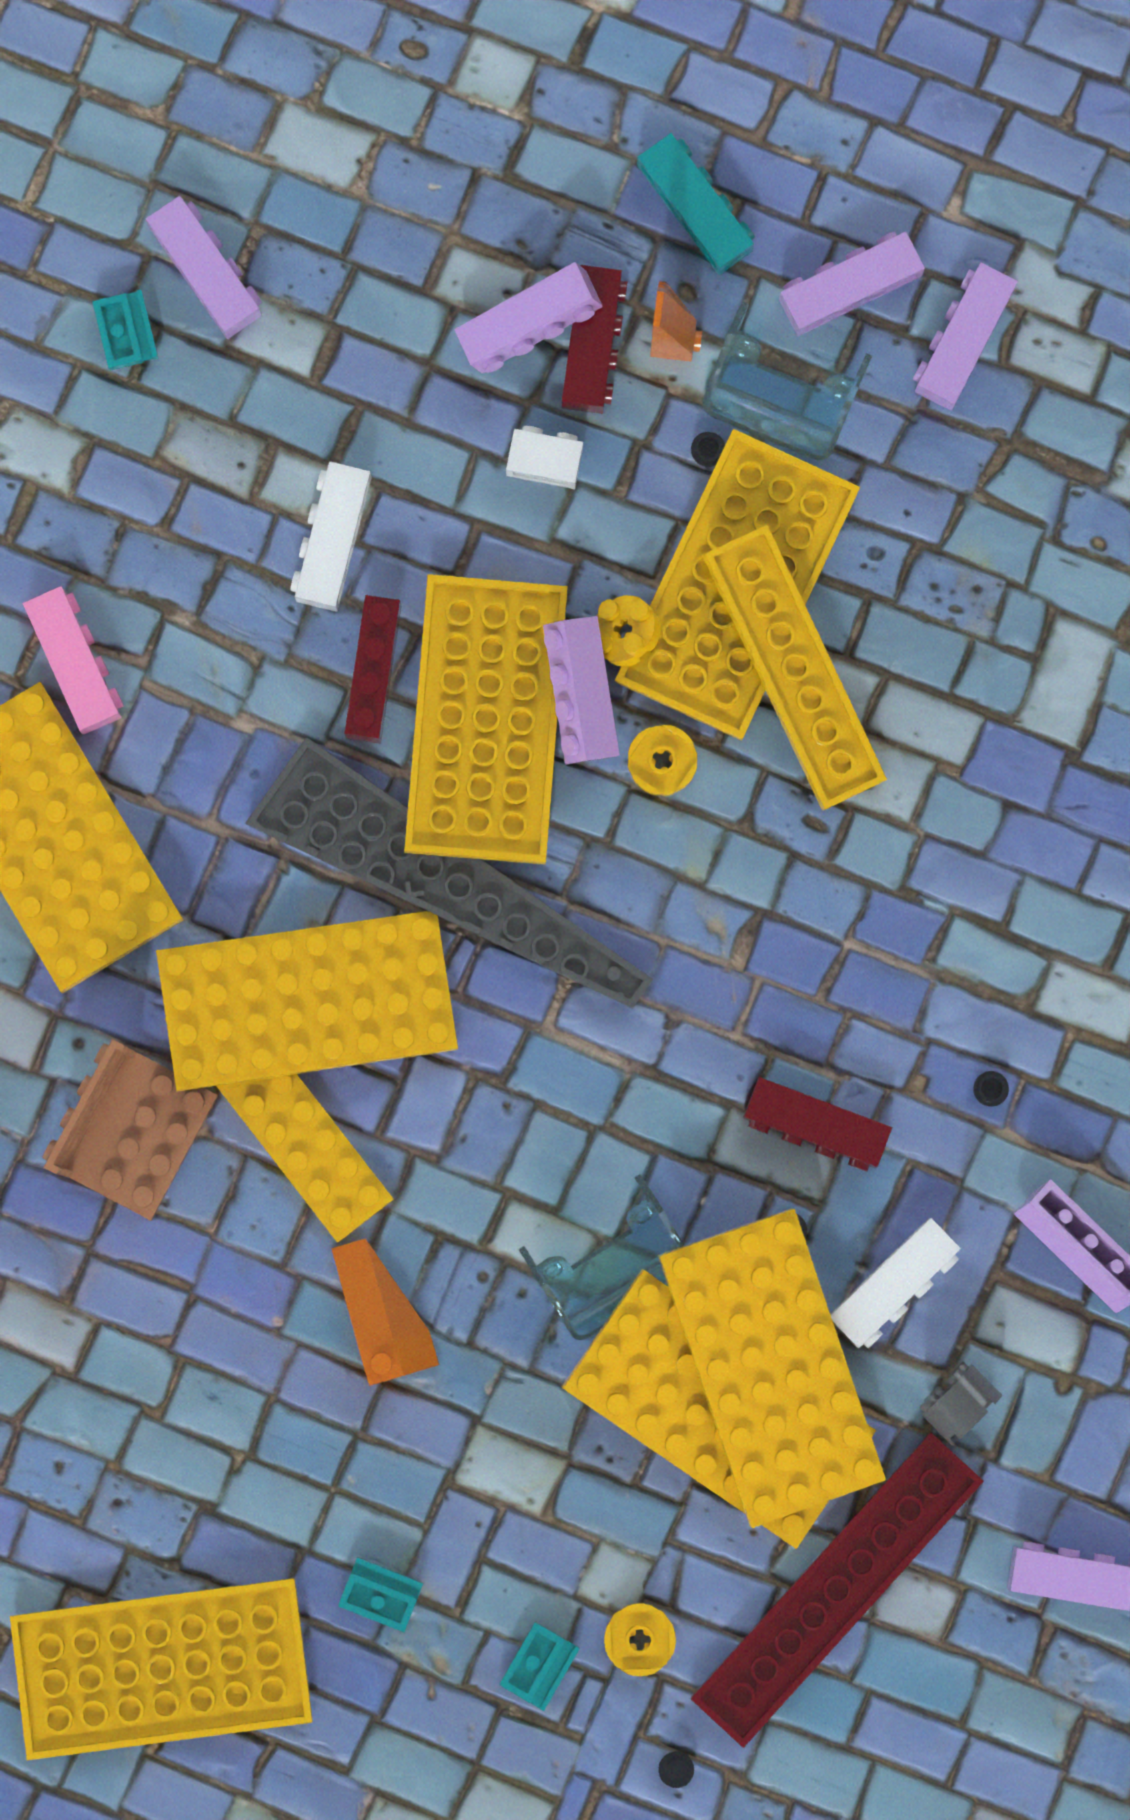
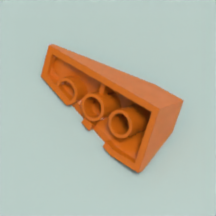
M659 281L650 357L692 362L693 352H700L702 331H695L697 320L668 283L664 281Z
M366 1238L331 1248L369 1386L438 1366L439 1362L429 1329Z

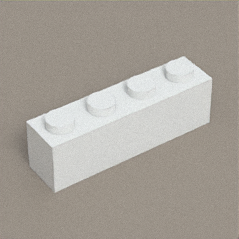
M330 461L327 471H320L316 490L322 491L319 503H313L311 506L308 524L313 525L310 538H303L299 557L304 558L301 572L295 570L291 583V591L296 592L295 599L297 602L338 612L372 479L370 471Z
M928 1218L830 1314L833 1324L856 1348H860L863 1344L869 1348L882 1336L883 1333L879 1328L888 1319L895 1323L908 1310L905 1303L914 1294L920 1298L934 1285L930 1280L931 1277L939 1270L945 1274L959 1260L955 1254L961 1248L932 1218Z

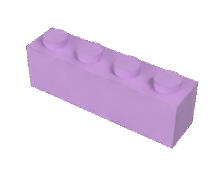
M178 196L147 217L146 222L226 339H229L261 317L258 305L262 301L251 285L245 289L238 277L242 273L231 257L225 260L221 255L219 249L223 246L211 229L205 232L199 221L203 217L193 202L190 201L186 204L181 196Z
M905 231L899 235L896 232L888 233L877 240V246L865 250L864 247L855 249L845 256L847 260L837 265L829 262L814 271L816 275L803 281L802 277L786 283L783 286L784 291L780 293L779 301L797 337L922 277L925 267L907 232Z
M574 262L454 330L470 365L482 374L484 372L490 373L500 369L504 365V361L511 357L527 354L538 342L559 336L564 332V328L572 323L590 319L595 314L594 311L603 306L587 271Z
M981 262L976 272L969 269L960 287L965 290L961 301L953 300L946 313L945 319L950 322L945 332L943 333L938 330L930 344L929 349L934 351L929 363L922 361L915 373L913 380L918 382L915 393L951 411L953 410L1017 285V280Z
M598 617L562 620L543 625L544 643L548 653L550 679L553 684L556 703L555 712L559 722L561 749L564 753L565 764L620 756Z
M1051 1179L1037 1188L1014 1215L1115 1313L1130 1305V1256Z
M1023 1541V1548L1013 1547L1007 1585L1009 1591L1130 1611V1560L1129 1565L1115 1563V1556L1094 1553L1093 1559L1079 1557V1550L1059 1547L1058 1554L1045 1552L1044 1544Z

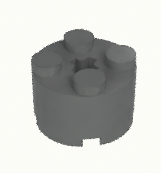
M964 1361L951 1372L949 1378L944 1382L947 1387L942 1390L937 1386L923 1400L924 1402L919 1407L923 1411L921 1415L951 1445H954L957 1439L960 1440L988 1413L986 1408L991 1403L996 1404L1002 1397V1394L972 1364L968 1366Z

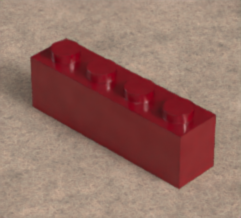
M580 265L587 271L603 307L594 311L595 314L590 319L572 323L562 395V409L603 414L604 404L611 405L614 384L607 383L609 370L616 371L618 350L612 349L613 337L621 336L623 316L617 315L618 302H625L628 282L621 281L622 270Z
M365 595L344 732L346 739L381 744L402 608L401 601L398 599Z
M761 1077L757 1079L743 1116L744 1119L750 1121L748 1127L765 1134H768L769 1129L783 1133L781 1137L783 1141L801 1147L803 1141L816 1146L815 1153L834 1159L836 1154L849 1158L847 1165L868 1172L869 1166L873 1168L878 1167L893 1128Z

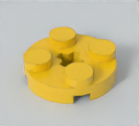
M625 595L614 600L607 599L599 605L596 616L598 617L603 654L607 661L617 666H631L641 661L639 657L644 655L647 650L651 652L655 648L660 636V620L658 615L654 613L653 608L637 596ZM628 624L632 627L631 632H626L624 638H621L620 630L624 625Z
M662 725L647 728L634 738L629 747V773L635 784L647 793L662 796L673 795L683 790L692 781L696 773L697 752L693 741L683 730L675 726ZM665 751L670 754L669 761L672 765L669 768L664 766L661 769L656 768V760L653 758V755L655 753L662 755Z
M634 1603L624 1606L613 1614L605 1629L604 1645L610 1660L623 1672L632 1676H648L656 1673L667 1664L675 1650L676 1635L671 1621L663 1611L650 1604ZM638 1629H642L644 1635L651 1638L650 1642L644 1643V1649L638 1650L635 1643L629 1642L630 1636H635Z

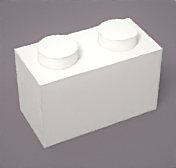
M523 426L522 430L514 429L506 467V476L575 489L583 452V442L577 441L578 437L569 433L559 432L556 437L545 435L542 429L533 426Z

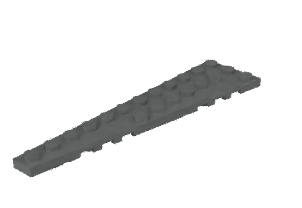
M307 737L245 823L266 835L415 906L438 915V917L629 1008H634L653 981L644 972L482 859L404 853L408 808Z

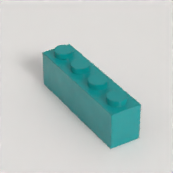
M670 133L637 157V167L717 274L721 275L753 252L754 242L752 240L755 236L744 221L739 223L731 212L734 211V208L728 198L723 193L718 196L712 188L713 180L703 166L697 168L690 157L693 154L682 138L676 140L673 134Z

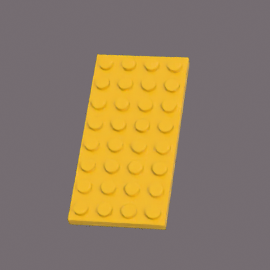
M733 429L650 604L660 620L659 640L651 652L647 650L644 655L639 657L641 661L631 666H621L615 682L742 741L766 690L702 555L767 524L806 605L860 487Z
M427 575L404 853L546 864L557 716L553 684L550 679L548 653L544 643L543 625L565 620L568 586Z
M38 682L0 705V891L59 991L63 994L181 923L184 919L43 684Z
M429 911L156 950L176 1092L458 1050L438 915Z
M794 1208L658 1255L751 1528L886 1480Z
M641 1269L561 1388L745 1514L670 1289L666 1284L644 1269ZM868 1425L871 1437H873L877 1430ZM829 1501L765 1523L762 1526L797 1549Z
M295 1578L10 1616L27 1760L313 1722Z

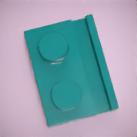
M141 289L129 294L124 293L92 301L109 371L144 363L143 361L159 359Z
M357 1557L338 1607L405 1632L424 1583Z
M535 1621L499 1685L545 1711L580 1647Z

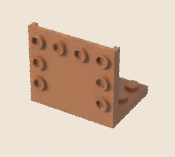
M112 1039L109 1045L103 1043L94 1060L99 1065L93 1076L86 1075L77 1091V1094L81 1096L75 1109L69 1107L63 1116L60 1127L64 1128L58 1141L52 1139L42 1157L47 1160L43 1168L56 1175L69 1177L152 1221L219 1095L205 1088L176 1092L173 1071Z

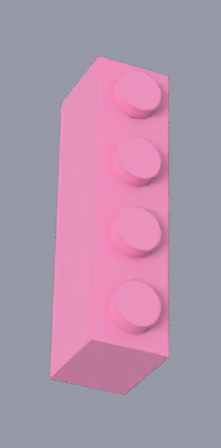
M62 586L24 602V608L79 731L85 735L121 719L122 717L118 709L124 707L116 688L114 687L109 690L104 677L110 674L102 657L98 656L95 658L90 645L94 644L95 641L88 625L80 626L75 615L81 612V609L73 592L66 594Z

